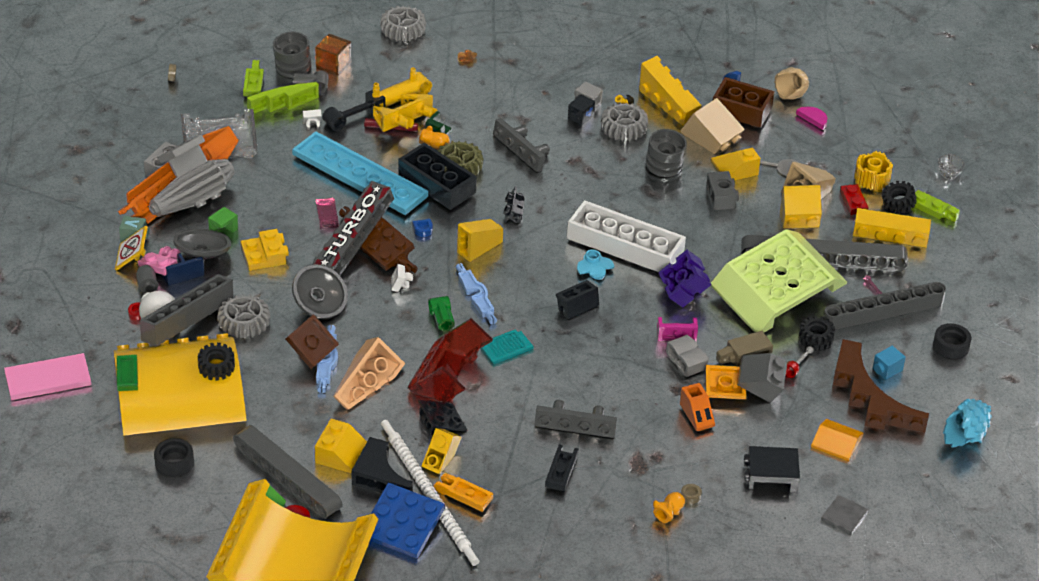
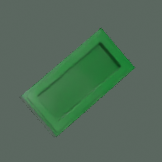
M137 355L117 356V391L138 390Z

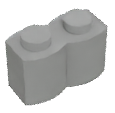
M685 335L667 342V356L677 365L679 371L685 377L706 370L708 356L698 348L697 342L690 336Z

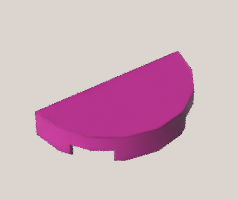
M809 106L796 110V115L821 130L826 128L828 118L822 110Z

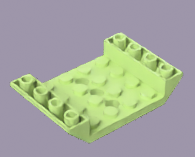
M786 229L728 262L713 279L711 287L754 332H766L773 328L774 319L825 288L834 292L846 285L847 281L799 232ZM764 259H771L773 262L768 263ZM776 272H784L785 275H778ZM788 284H796L798 287L792 288Z

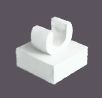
M321 109L303 111L302 120L303 124L306 123L307 130H310V123H315L316 128L319 129L322 117Z
M397 264L391 276V290L399 292L401 286L409 288V281H413V274L405 273V266Z

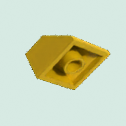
M752 147L712 157L711 162L718 172L729 171L731 178H734L735 181L758 175L761 158Z

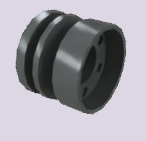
M293 31L282 33L274 39L275 68L280 75L294 78V73L306 74L311 69V54L307 36Z
M660 129L653 132L649 139L645 163L648 170L661 177H672L679 174L683 168L687 147L685 137L671 129Z

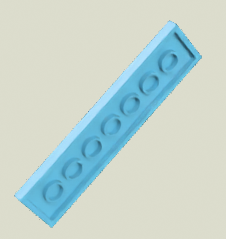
M316 131L292 149V155L361 192L371 181L390 187L394 200L389 207L404 215L408 214L428 197V190Z

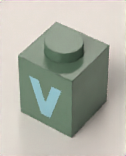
M124 216L119 227L120 242H123L138 230L147 226L146 218ZM149 227L147 228L146 238L149 236Z

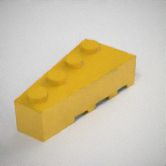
M658 56L641 63L639 91L684 126L693 113L701 109L702 105L688 89H683L682 82L678 78L674 79L671 76V70L667 66L663 67Z

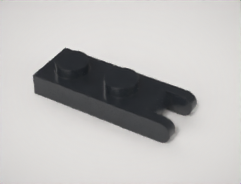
M558 445L545 481V487L565 492L579 453V448H574L573 453L563 451V445Z

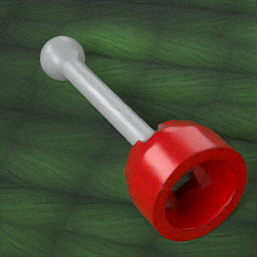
M808 346L806 352L796 362H787L786 377L794 378L798 374L800 369L799 363L808 354L813 353L814 349L812 346Z

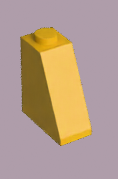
M491 219L458 224L457 253L469 262L503 242V228Z

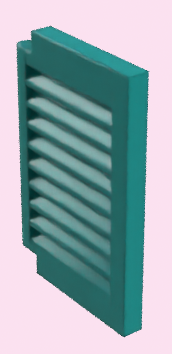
M516 329L481 342L482 352L493 365L534 349V346L523 332H517Z

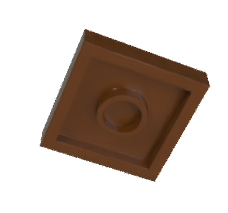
M314 314L285 338L310 369L339 345Z

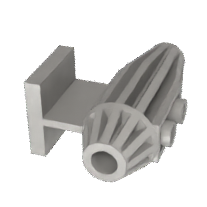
M202 135L187 140L158 156L160 163L168 161L176 178L150 200V212L160 217L193 206L199 208L207 204V199L211 198L213 200L221 196L220 192L226 189V185L235 174L233 165L227 159L207 160L199 144L205 142Z

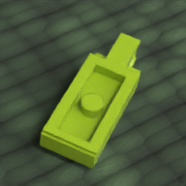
M253 60L252 68H246L243 96L249 97L262 92L264 69H260V60Z
M920 190L915 192L917 202L914 208L938 219L947 218L955 222L959 218L960 210Z

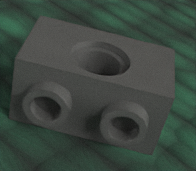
M729 171L708 173L706 188L713 210L735 209L736 201L739 200L738 190H735L734 178H731Z

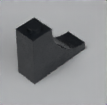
M369 437L351 471L352 485L383 493L389 482L413 492V481L398 475L388 463L389 442Z

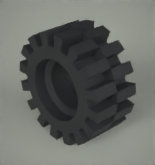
M896 181V184L891 182L890 186L886 185L885 189L882 190L884 208L887 211L890 210V213L896 211V214H899V212L904 214L906 213L905 210L909 212L911 207H915L917 202L916 194L911 183L908 182L906 184L905 181H902V183ZM897 196H905L901 199H894Z
M814 315L813 318L809 316L807 319H803V322L800 324L799 341L802 342L803 346H812L814 351H817V348L820 351L823 348L828 349L834 340L835 326H833V322L829 323L830 320L828 318L823 320V316L817 318V315Z
M217 342L216 346H214V343H210V347L205 345L204 349H200V353H198V369L200 374L203 373L204 378L208 376V379L212 380L215 377V381H219V377H222L223 380L226 379V375L229 377L231 372H234L235 358L231 347L227 348L226 344L221 346V343ZM214 359L223 360V362L219 364L210 363V361Z

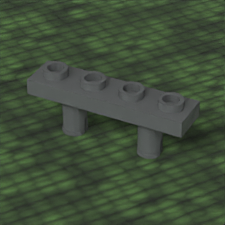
M502 118L496 119L493 135L536 172L542 171L545 155H549L550 151L548 144L535 147L523 137L527 136L528 133L525 125L512 128Z
M555 400L553 408L537 405L535 426L614 438L617 417L605 416V409L600 405L595 406L592 413L566 410L563 400Z

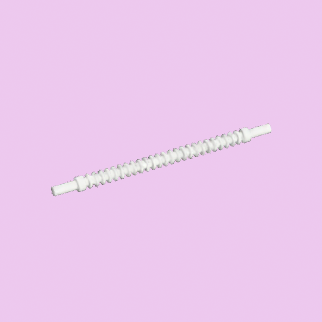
M383 420L381 426L389 436L390 444L398 456H400L405 467L408 468L423 495L444 503L411 451H409V448L406 447L407 445L400 434L394 431L388 420ZM445 506L440 517L442 524L447 528V532L452 536L458 549L464 552L473 566H476L479 563V559L471 549L470 541L464 535V532L461 531L453 515Z

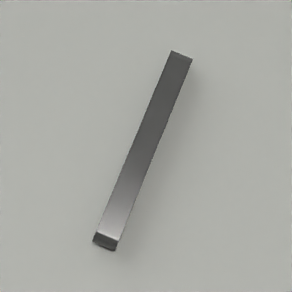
M744 236L741 240V254L773 236ZM806 239L832 266L903 270L908 267V251L902 245Z

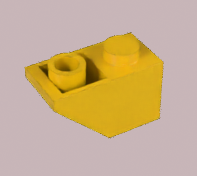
M436 428L421 467L441 474L455 456L462 436L445 429Z

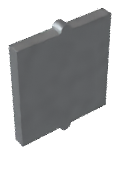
M838 495L822 515L821 520L833 525L835 529L839 528L852 534L869 509L857 504L854 500L851 501Z

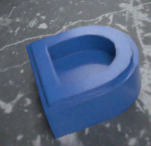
M431 219L412 221L413 230L417 236L427 237L432 234L433 225Z

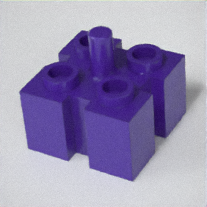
M688 249L676 258V263L673 265L669 263L659 271L662 282L667 285L665 289L668 297L681 307H685L694 299L695 293L701 294L712 285L708 275L703 272L705 268L701 259Z

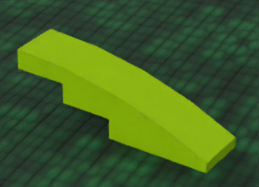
M312 82L283 86L247 97L248 112L251 115L265 109L273 112L285 106L289 110L319 98V84Z

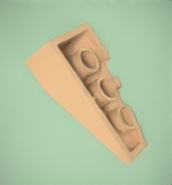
M379 337L368 339L355 355L333 397L348 410L372 392L377 391L385 383L393 380L405 365V362Z

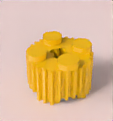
M875 151L871 154L859 155L854 174L855 184H858L860 188L870 189L877 193L882 192L883 188L890 184L893 164L887 159L885 153Z

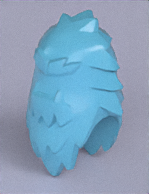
M964 400L946 419V425L943 430L945 444H950L951 448L965 445L968 442L981 443L987 433V429L990 427L992 418L990 414L992 411L991 406L982 403L981 400Z

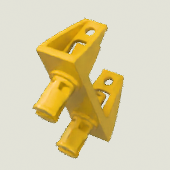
M402 94V106L395 109L373 106V117L381 130L385 132L399 125L406 129L408 127L412 128L414 119L423 115L430 118L438 110L433 108V95Z

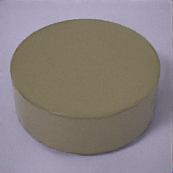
M169 64L168 81H175L176 64Z
M686 484L682 487L681 494L685 498V503L695 504L701 500L702 490L699 486Z

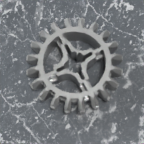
M403 5L402 7H390V10H385L381 17L380 26L382 33L385 34V37H389L390 40L410 42L412 39L416 40L417 37L420 38L424 34L426 21L421 10L411 8L410 6L404 7Z
M619 102L618 105L607 106V109L602 113L600 121L605 135H608L609 138L614 137L615 141L619 139L622 142L623 140L630 142L631 139L636 141L637 138H642V135L647 131L649 123L644 109H640V106L635 107L634 103L629 105L627 102L626 104Z
M242 294L240 297L235 295L233 299L228 298L227 302H222L218 310L217 320L219 321L220 329L224 333H228L229 336H236L237 339L240 337L244 339L246 337L253 338L254 335L260 336V333L265 332L266 327L270 323L268 305L264 303V300H259L258 296L253 298L251 294L249 296Z

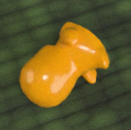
M428 126L421 131L419 144L426 143L432 148L439 150L440 146H444L445 143L450 144V139L447 134L433 132L432 126Z
M672 492L667 495L664 502L653 501L655 517L662 523L671 521L673 516L679 515V511L684 507V496L679 492Z

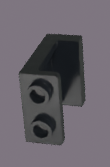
M749 446L748 454H744V466H747L744 473V481L748 482V489H753L754 482L789 484L790 492H798L800 483L798 448Z

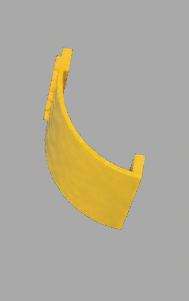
M228 333L216 334L217 338L209 339L208 335L198 336L195 341H189V338H179L177 343H169V340H166L159 346H149L146 342L137 343V347L129 348V344L118 345L117 349L113 350L116 375L117 356L137 355L138 390L118 391L123 436L247 421L240 366L234 338L232 336L228 337ZM217 342L221 343V346L226 344L227 348L231 347L232 351H234V372H231L229 377L226 375V379L222 380V377H219V381H215V377H213L212 380H209L208 376L204 378L203 373L200 374L198 353H200L201 348L204 349L205 345L210 347V343H214V346L217 345ZM214 359L210 361V363L212 364H219L223 362V360Z
M266 479L251 482L245 490L206 576L209 581H354L378 518L373 513L357 517L356 521L326 522L311 519L294 513L268 498L266 492L270 484Z

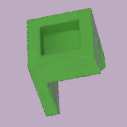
M226 207L221 208L208 217L209 230L216 231L219 228L225 227L231 232H235L238 230V215Z

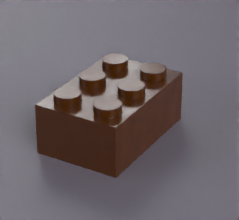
M725 77L714 94L713 100L718 98L738 122L761 128L773 107L775 91Z

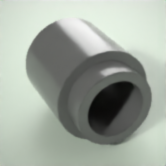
M148 265L139 267L136 278L140 291L143 293L155 291L158 288V281L154 269Z

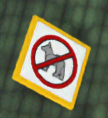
M144 226L120 243L115 265L116 271L133 259L139 261L140 255L145 256L144 244L147 226Z

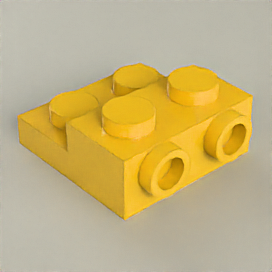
M277 229L260 231L258 238L240 241L249 271L286 264V256H289L288 247L283 245V233H278Z

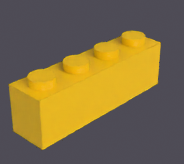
M857 208L853 236L927 248L931 219Z

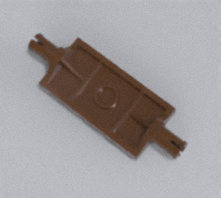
M343 207L346 212L342 208L340 209L339 215L342 218L350 212L349 207ZM381 217L360 249L385 271L399 264L405 266V272L411 273L410 271L415 274L418 268L408 260L409 253L415 249L414 244Z

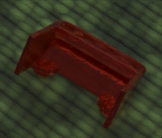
M472 318L468 319L434 342L409 383L408 389L413 394L439 402H450L456 395L465 390V387L456 379L463 366L468 362L470 364L473 363L478 357L479 349L492 342L493 338Z

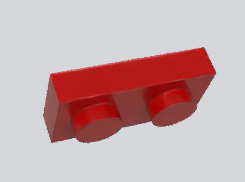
M858 184L840 186L841 196L850 215H856L857 208L869 209Z

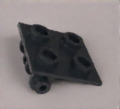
M432 400L418 401L421 406L419 414L422 416L432 437L436 428L467 431L453 403Z

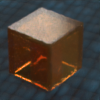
M328 34L315 47L316 68L339 76L352 62L351 41Z

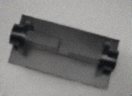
M516 186L512 192L507 193L505 198L507 204L503 211L505 215L504 223L508 219L513 220L515 223L522 220L525 197L522 193L516 192Z

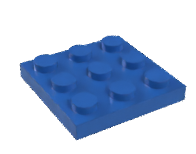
M388 482L371 514L374 513L377 516L378 522L370 541L418 559L445 509V504Z

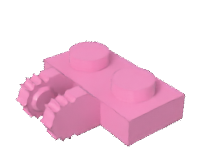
M166 246L160 249L159 254L147 253L137 262L139 267L148 265L154 269L155 273L166 275V267L178 263L177 254L180 251Z

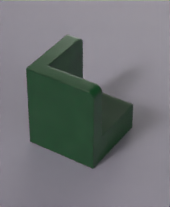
M438 111L426 121V128L432 126L433 132H443L448 135L452 131L451 127L440 123V112Z

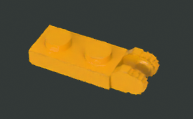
M447 473L441 476L442 482L437 481L434 484V488L438 493L454 498L481 512L493 500L492 492Z

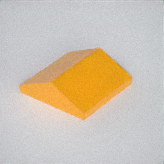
M706 365L705 392L708 397L746 400V389L737 385L740 367Z
M825 419L820 424L811 447L849 461L864 433Z

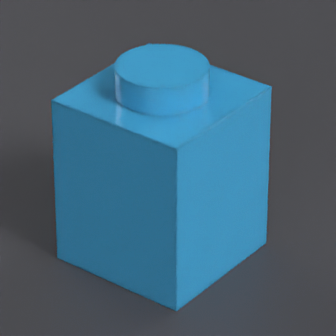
M892 345L875 355L872 369L887 380L903 371L906 356Z

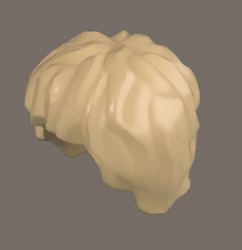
M790 67L783 69L774 78L775 88L781 99L794 100L800 98L809 87L807 74L798 68Z

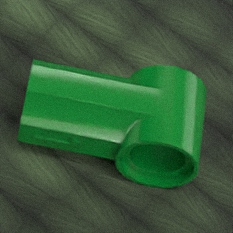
M442 296L428 299L429 311L431 316H434L438 329L447 332L455 327L449 297Z

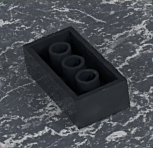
M426 143L419 145L398 159L399 176L428 190L430 197L450 210L476 193L477 176Z

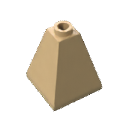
M792 162L783 186L820 185L822 199L832 190L836 178L826 170Z

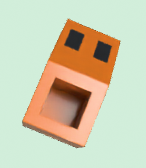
M696 383L682 387L680 406L695 430L701 431L715 427L709 397L702 385Z

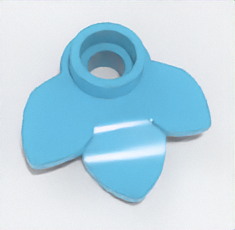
M594 249L588 250L583 260L578 262L577 271L580 275L589 273L590 277L596 280H601L605 277L606 269L614 268V263L611 259L602 257L600 252Z

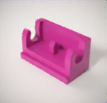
M658 317V341H671L688 335L697 342V317H693L692 324L663 323L662 317Z

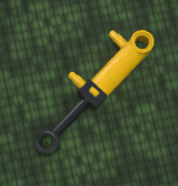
M412 67L409 79L383 90H380L379 83L375 82L373 90L365 93V103L343 112L338 111L335 107H329L324 111L322 119L334 131H339L346 125L347 117L367 109L373 113V106L386 108L400 102L402 94H428L432 89V82L421 72H416V68Z

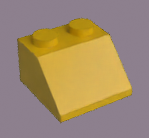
M820 185L783 186L780 207L783 229L820 227L822 215Z
M331 418L315 445V463L351 473L367 441L349 423Z

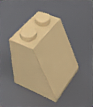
M716 98L693 113L680 132L708 151L716 154L720 150L724 152L730 146V143H737L742 138L741 134L745 129L719 99Z

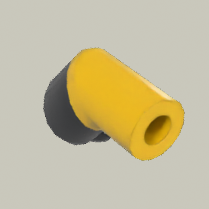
M617 95L615 102L617 104L619 102L626 104L627 102V104L631 105L634 103V98L626 95L627 98L625 99L622 95Z

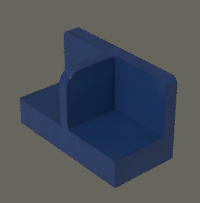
M181 253L177 254L178 263L167 266L166 275H163L168 286L205 276L203 258L198 257L185 261Z

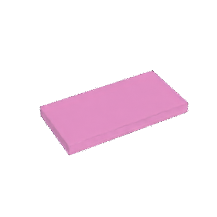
M84 353L4 368L11 400L91 385Z

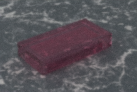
M317 199L316 207L320 229L339 227L335 199Z

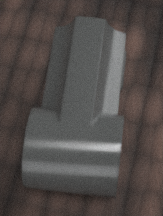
M317 71L314 74L294 73L293 85L317 82L319 84V94H323L327 91L329 75L325 71Z

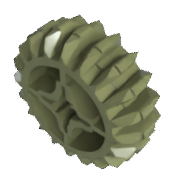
M451 141L450 144L445 143L444 146H440L439 150H437L475 176L482 170L484 161L482 151L478 149V146H474L473 143L467 144V141Z

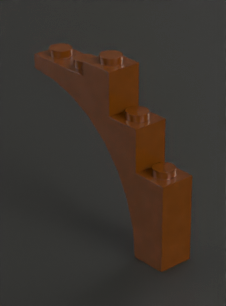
M843 339L833 385L851 389L850 406L868 409L865 426L884 430L885 425L925 433L929 413L910 408L885 394L869 377L863 365L861 355L862 343Z

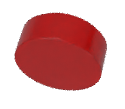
M135 302L128 307V316L132 320H141L139 314L141 302Z

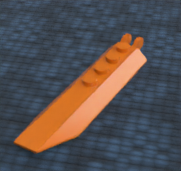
M227 126L203 135L205 142L199 144L207 160H228L239 140L231 128ZM167 162L127 192L128 204L118 210V213L120 215L125 214L131 208L135 214L130 217L146 218V224H149L158 217L150 212L149 203L150 200L176 178L170 164Z

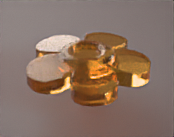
M465 50V53H458V59L462 62L473 61L477 57V53L471 50Z

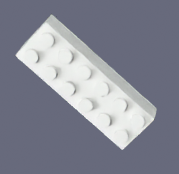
M585 200L570 218L567 227V239L657 272L669 263L672 265L676 263V258L685 249V236Z

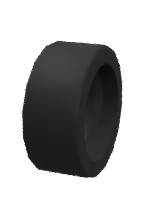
M943 324L936 329L933 347L939 355L945 358H962L969 352L972 340L971 333L965 327L958 324ZM952 337L958 339L963 344L951 345L942 339Z
M170 438L160 442L154 451L156 469L161 474L170 477L182 476L188 473L194 464V452L191 444L181 438ZM174 452L186 455L184 459L178 462H167L162 459L165 455Z

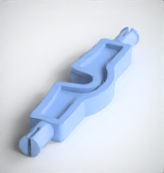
M462 263L460 265L457 264L458 279L467 295L475 294L471 297V303L478 310L482 318L486 317L490 324H495L497 318L494 316V307L488 299L487 288L476 280L471 270H466Z
M328 325L327 330L337 341V334H334L336 327L332 325L331 328V325ZM336 348L324 357L326 359H322L317 364L316 383L318 384L317 391L321 393V390L322 393L326 392V384H330L332 371L338 364Z

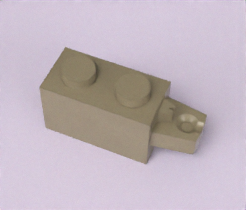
M763 331L728 340L727 346L717 351L716 360L719 364L732 362L734 366L740 367L743 355L772 353L773 344Z

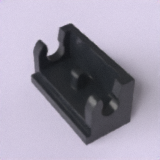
M588 280L556 293L558 309L560 312L564 310L567 319L599 306L598 287Z

